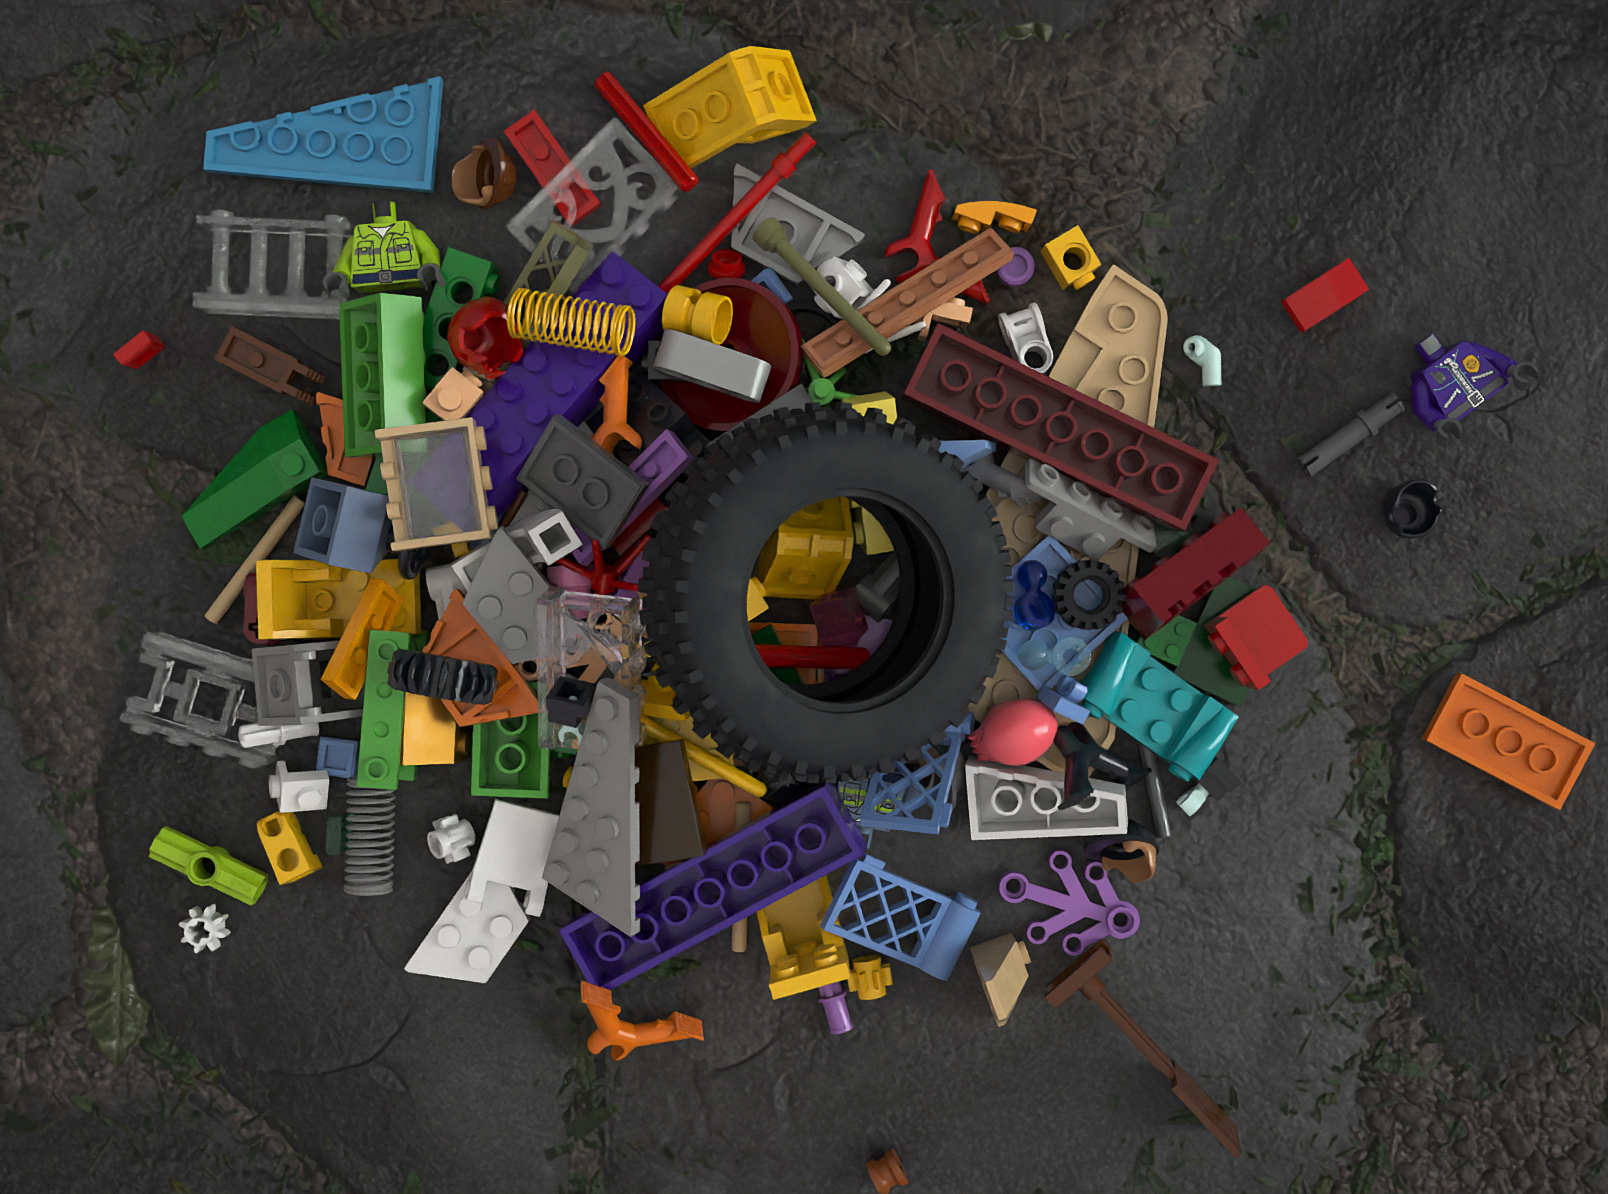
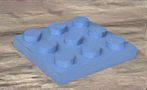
M1046 535L1011 567L1012 576L1006 577V579L1013 580V591L1007 592L1008 596L1013 597L1012 607L1006 608L1013 612L1012 620L1004 621L1003 627L1009 628L1007 638H1002L1007 640L1005 650H1001V652L1038 692L1043 684L1050 688L1054 687L1064 674L1067 675L1128 619L1121 612V614L1115 616L1116 620L1113 623L1106 624L1101 629L1091 630L1075 628L1062 620V617L1054 609L1056 606L1051 598V595H1054L1052 586L1057 581V575L1060 571L1065 570L1069 564L1076 563V560L1055 538ZM1088 579L1080 582L1074 590V600L1084 610H1092L1102 601V589L1093 580Z

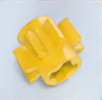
M866 955L853 959L854 969H850L851 978L847 979L849 992L858 991V997L861 1000H871L885 996L887 994L885 986L893 985L890 963L882 964L880 955Z

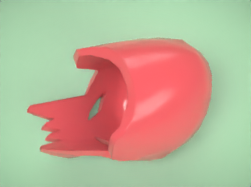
M1029 698L1015 699L987 707L988 714L984 717L980 727L974 730L972 735H966L967 739L972 740L969 745L973 747L972 752L977 754L975 757L977 761H994L1004 765L1020 766L1035 761L1047 751L1053 743L1058 723L1052 709L1044 703Z

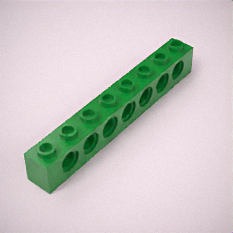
M450 247L447 249L440 270L446 285L440 287L438 281H436L424 316L422 328L423 349L426 354L424 385L427 394L431 393L446 375V373L442 376H435L433 374L432 367L437 359L447 358L449 363L447 372L452 367L459 373L463 372L464 366L454 357L444 334L445 328L450 323L453 315L465 305L458 304V291L463 287L470 286L473 288L471 300L484 296L494 297L500 283V275L497 274L498 268L492 262ZM431 411L426 412V423L442 421ZM447 435L428 437L427 453L402 456L403 465L407 464L411 469V478L437 450L440 439L445 440ZM383 456L376 457L365 490L388 496L387 483L382 478L380 463H383ZM407 482L406 488L411 514L417 506L424 505L426 498Z

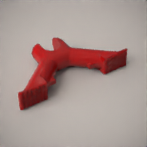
M931 169L927 172L909 235L889 244L885 249L884 255L886 259L902 252H911L917 258L918 264L915 268L895 278L898 284L940 259L935 255L930 240L935 224L943 221L939 211L946 197H943L942 188H939L940 184L937 183L936 175L933 174L934 171ZM982 280L961 292L983 303L984 306L990 300L987 297L988 294L985 293L984 285L981 284Z

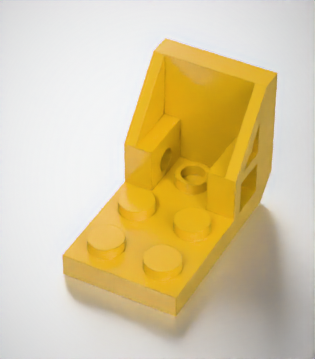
M748 46L727 53L643 105L647 117L691 169L736 143L753 144L806 128L817 121L791 52L789 50Z
M844 496L834 497L808 505L791 515L772 533L760 551L757 578L767 592V595L764 597L830 600L852 558L854 534L848 498Z
M398 559L381 560L372 573L332 566L316 560L256 561L258 639H341L371 578L383 579L404 599L389 631L411 633V635L422 634L420 573L414 579H403L398 570Z
M826 875L757 911L761 935L770 964L769 987L773 1000L851 978L848 952L844 938L825 931L820 927L833 899ZM837 917L835 924L841 926L839 918Z

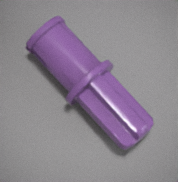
M840 981L818 987L820 991L818 1002L823 1003L830 1034H841L851 1030L853 1024L850 1020L844 998L847 995V991L841 987Z

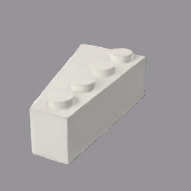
M972 755L969 756L965 764L971 840L1127 834L1128 817L1124 784L1088 778L1092 788H1094V792L1087 796L1083 802L1081 801L1080 804L1058 810L1057 806L1063 802L1065 773L1024 765L1012 766L994 761H977L976 756Z

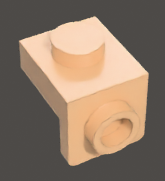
M951 298L914 322V324L919 322L927 324L925 329L919 331L917 340H926L931 321L967 328L973 308L966 307L965 301L962 299Z
M452 367L422 402L423 406L442 421L463 419L476 403L483 398L484 392L480 389L483 384L469 371L464 370L462 373H459Z

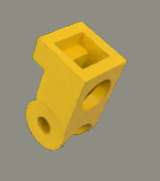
M278 810L257 821L260 839L279 885L293 883L323 868L317 854L313 855L305 835L302 834L299 821L293 812L280 813Z

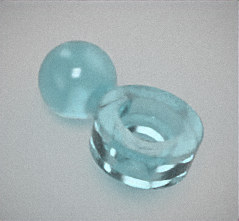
M1065 637L1056 642L1053 648H1047L1041 641L1029 640L1020 647L1018 659L1024 668L1031 671L1040 670L1047 663H1051L1060 673L1067 676H1075L1087 669L1090 664L1091 653L1087 644L1081 639ZM1074 649L1077 652V660L1074 663L1069 664L1064 661L1063 653L1065 650Z

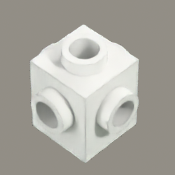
M833 257L822 263L817 269L855 309L874 291L864 280L867 276L864 269L852 259L848 262ZM818 294L814 297L816 303L829 314L832 312L835 317L843 319Z

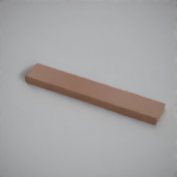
M990 227L857 311L885 339H888L1014 259L1013 250ZM844 319L801 345L803 355L823 379L872 349Z

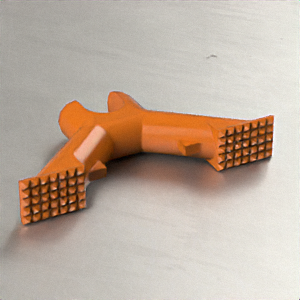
M617 356L605 373L602 374V377L599 378V381L605 385V392L599 399L604 404L603 423L594 435L590 437L613 456L614 447L620 440H627L638 449L642 446L640 435L627 424L629 368L633 362L625 356Z
M585 981L580 983L582 1003H586L597 1026V1029L587 1040V1047L594 1055H597L605 1047L613 1045L611 1058L612 1060L619 1061L639 1046L688 1038L704 1041L702 1021L700 1019L674 1011L667 1019L632 1024L618 1018L617 1015L621 1012L620 1006L612 1004L611 990Z

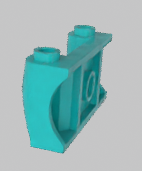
M1114 631L1106 638L1101 654L1093 667L1079 682L1088 687L1085 697L1080 701L1081 705L1090 711V716L1098 720L1100 717H1103L1170 765L1168 770L1185 782H1188L1190 778L1200 780L1239 716L1211 696L1202 694L1150 656V652L1124 633Z

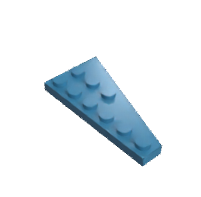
M441 76L427 79L428 82L411 86L407 84L393 87V90L369 95V93L312 106L310 110L293 114L286 112L276 115V118L255 123L248 121L206 131L203 170L214 174L434 193L443 79Z

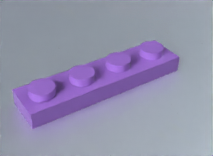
M666 429L629 466L631 470L650 485L618 536L683 473L694 459L674 432ZM571 523L570 525L582 543L580 547L571 553L579 564L588 566L594 560L591 544L593 539Z

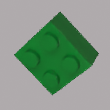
M1178 615L1146 641L1138 632L1133 641L1150 652V656L1171 665L1179 666L1197 623Z

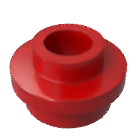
M721 249L712 254L707 270L716 279L741 278L745 274V263L742 261V256L739 252L731 249Z

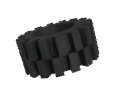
M1082 560L1069 564L1065 570H1061L1057 575L1058 579L1052 586L1054 595H1051L1052 602L1055 603L1056 608L1054 609L1056 613L1062 617L1065 623L1084 630L1101 629L1106 624L1113 623L1116 620L1115 616L1121 614L1123 610L1121 607L1122 602L1126 601V595H1123L1125 585L1123 581L1119 580V573L1116 570H1112L1110 565L1098 562L1097 560ZM1088 579L1097 582L1103 592L1101 603L1092 610L1080 608L1074 600L1076 586Z

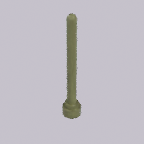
M774 217L763 221L755 230L752 237L753 241L763 251L777 253L879 355L885 356L891 351L890 343L787 242L788 236L785 234V228Z

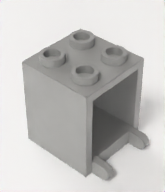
M340 640L252 649L259 726L303 725L363 716L365 682L356 700L344 699L333 689H331L332 698H322L319 661L328 660L329 663Z

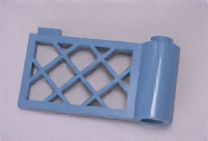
M968 706L965 709L969 714L958 728L953 725L946 728L944 731L947 737L937 744L950 746L947 753L934 760L927 752L932 746L930 744L924 745L920 748L923 754L921 757L928 764L913 773L904 765L907 761L902 763L897 760L894 761L895 769L898 768L904 778L889 787L882 780L883 775L887 773L876 772L872 774L860 815L861 826L939 835L940 827L948 828L952 804L946 802L961 742H964L967 734L972 735L975 724V714L969 711ZM935 772L941 778V782L926 791L918 781ZM912 785L920 795L902 804L895 794ZM887 799L896 807L895 810L886 815L873 814L874 807ZM925 803L933 810L931 820L917 819L910 814V812Z
M866 853L863 854L861 859L856 858L851 861L820 927L825 931L918 967L938 979L948 981L981 914L975 908L978 902L960 892H957L955 897L946 896L883 869L886 864L884 861ZM860 870L870 873L874 886L856 894L853 884ZM879 878H882L887 881L881 883ZM897 885L901 886L905 899L888 907L884 891ZM911 891L917 894L912 896ZM877 895L882 910L863 917L859 902ZM926 899L937 901L931 914L919 919L915 904ZM853 905L857 921L844 927L835 924L840 911ZM908 908L912 923L895 930L891 915ZM885 919L889 933L875 940L870 938L867 926ZM860 929L862 934H859L855 931ZM916 932L918 941L912 953L909 954L902 951L898 939Z

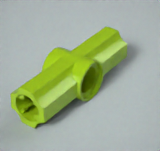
M168 826L161 829L149 849L150 858L186 874L194 884L200 886L209 885L251 906L257 902L268 883L269 874L231 857L229 852L223 847H210ZM205 857L210 858L214 862V874H210L205 870L203 865Z

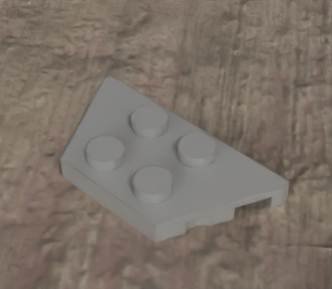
M736 164L734 168L733 207L762 178L739 164ZM776 185L732 230L731 248L766 269L772 267L778 276L799 286L805 281L777 253L763 251L753 241V234L763 221L774 217L785 228V234L788 236L787 242L815 270L825 261L833 257L839 258L863 241L865 234Z
M504 526L499 527L462 604L511 664L593 648L597 643L596 640Z

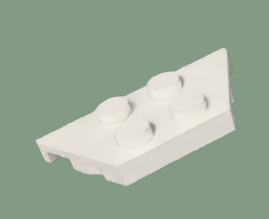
M468 876L404 969L411 973L486 983L531 919L528 914H525L523 904L518 901L514 887L487 881L483 900L481 903L466 900L467 894H464Z

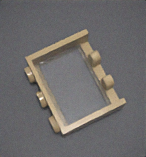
M470 417L374 430L375 438L381 442L383 463H380L382 478L387 483L389 503H386L388 518L392 520L395 542L391 543L392 551L400 552L493 539L492 530L498 529V519L495 505L488 506L486 490H492L493 485L490 467H482L480 451L487 450L483 426L477 427L476 421Z

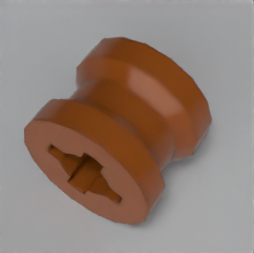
M893 1148L885 1151L884 1157L878 1160L871 1158L865 1162L869 1175L879 1194H889L892 1187L896 1185L904 1186L909 1183L905 1169Z

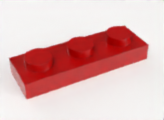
M535 109L504 130L510 142L570 227H573L602 206Z

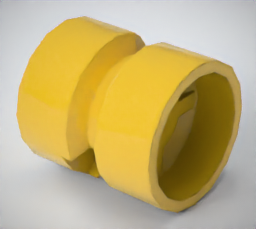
M676 285L670 290L662 311L663 329L679 331L721 345L731 327L733 316L732 301L727 296L710 292L702 294L697 289Z

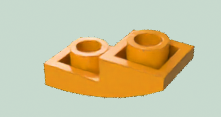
M968 202L957 205L951 220L958 222V228L972 234H979L980 231L987 230L992 220L999 221L998 226L1006 231L1020 233V230L1028 231L1037 210L1008 202Z

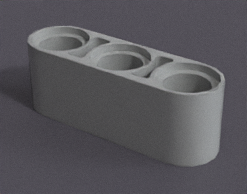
M665 329L652 367L668 375L745 401L760 403L772 366L763 360L679 331Z

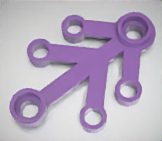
M1057 848L1052 850L1048 855V864L1055 872H1058L1069 895L1029 883L1021 872L1015 870L1007 871L999 878L998 890L1006 901L1019 903L1027 898L1063 910L1044 921L1035 919L1026 925L1025 934L1033 944H1043L1050 935L1084 917L1098 920L1099 922L1080 933L1067 931L1061 937V946L1064 951L1071 956L1081 954L1086 946L1107 935L1124 939L1133 935L1139 927L1140 917L1137 909L1131 903L1118 899L1107 878L1108 871L1103 869L1102 863L1090 860L1084 865L1083 874L1089 882L1095 884L1105 906L1089 901L1071 866V856L1064 849ZM1059 854L1065 855L1066 863L1061 867L1054 866L1053 859ZM1093 866H1100L1102 869L1101 875L1097 878H1091L1089 875V870ZM1010 879H1017L1019 881L1017 890L1008 891L1006 889V884ZM1117 913H1125L1126 920L1121 925L1114 924L1113 919ZM1035 926H1041L1044 929L1043 935L1039 938L1031 936V930ZM1072 937L1079 939V945L1075 949H1069L1066 946L1068 939Z

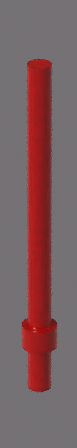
M805 132L785 154L780 152L771 161L772 167L667 275L658 287L668 294L674 286L680 285L783 177L788 179L797 169L795 165L816 144L814 139Z

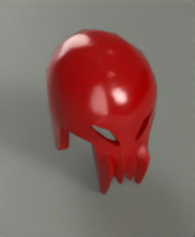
M487 296L471 300L458 309L449 323L447 339L454 357L462 366L478 371V375L484 374L485 379H493L505 374V371L498 370V367L505 362L517 363L524 350L522 339L512 338L508 332V306L494 297ZM514 317V328L517 334L519 331L517 328L516 319Z

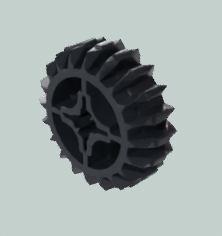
M405 649L393 652L392 661H389L387 671L389 674L387 684L395 690L472 704L486 705L492 702L493 694L496 692L498 680H496L498 670L493 665Z

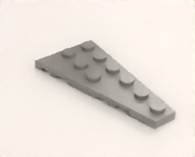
M607 677L598 681L542 879L632 937L640 932V918L635 917V901L640 899V885L635 884V863L640 860L639 802L635 801V784L639 782V767L635 766V744L639 743V695Z

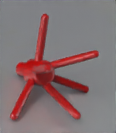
M647 534L636 546L635 544L631 545L614 565L604 564L599 541L597 539L592 540L595 564L592 571L564 557L555 562L590 579V587L595 590L593 605L602 604L608 606L609 595L611 592L616 591L617 588L638 591V584L620 581L618 578L643 551L646 543H649L652 536Z

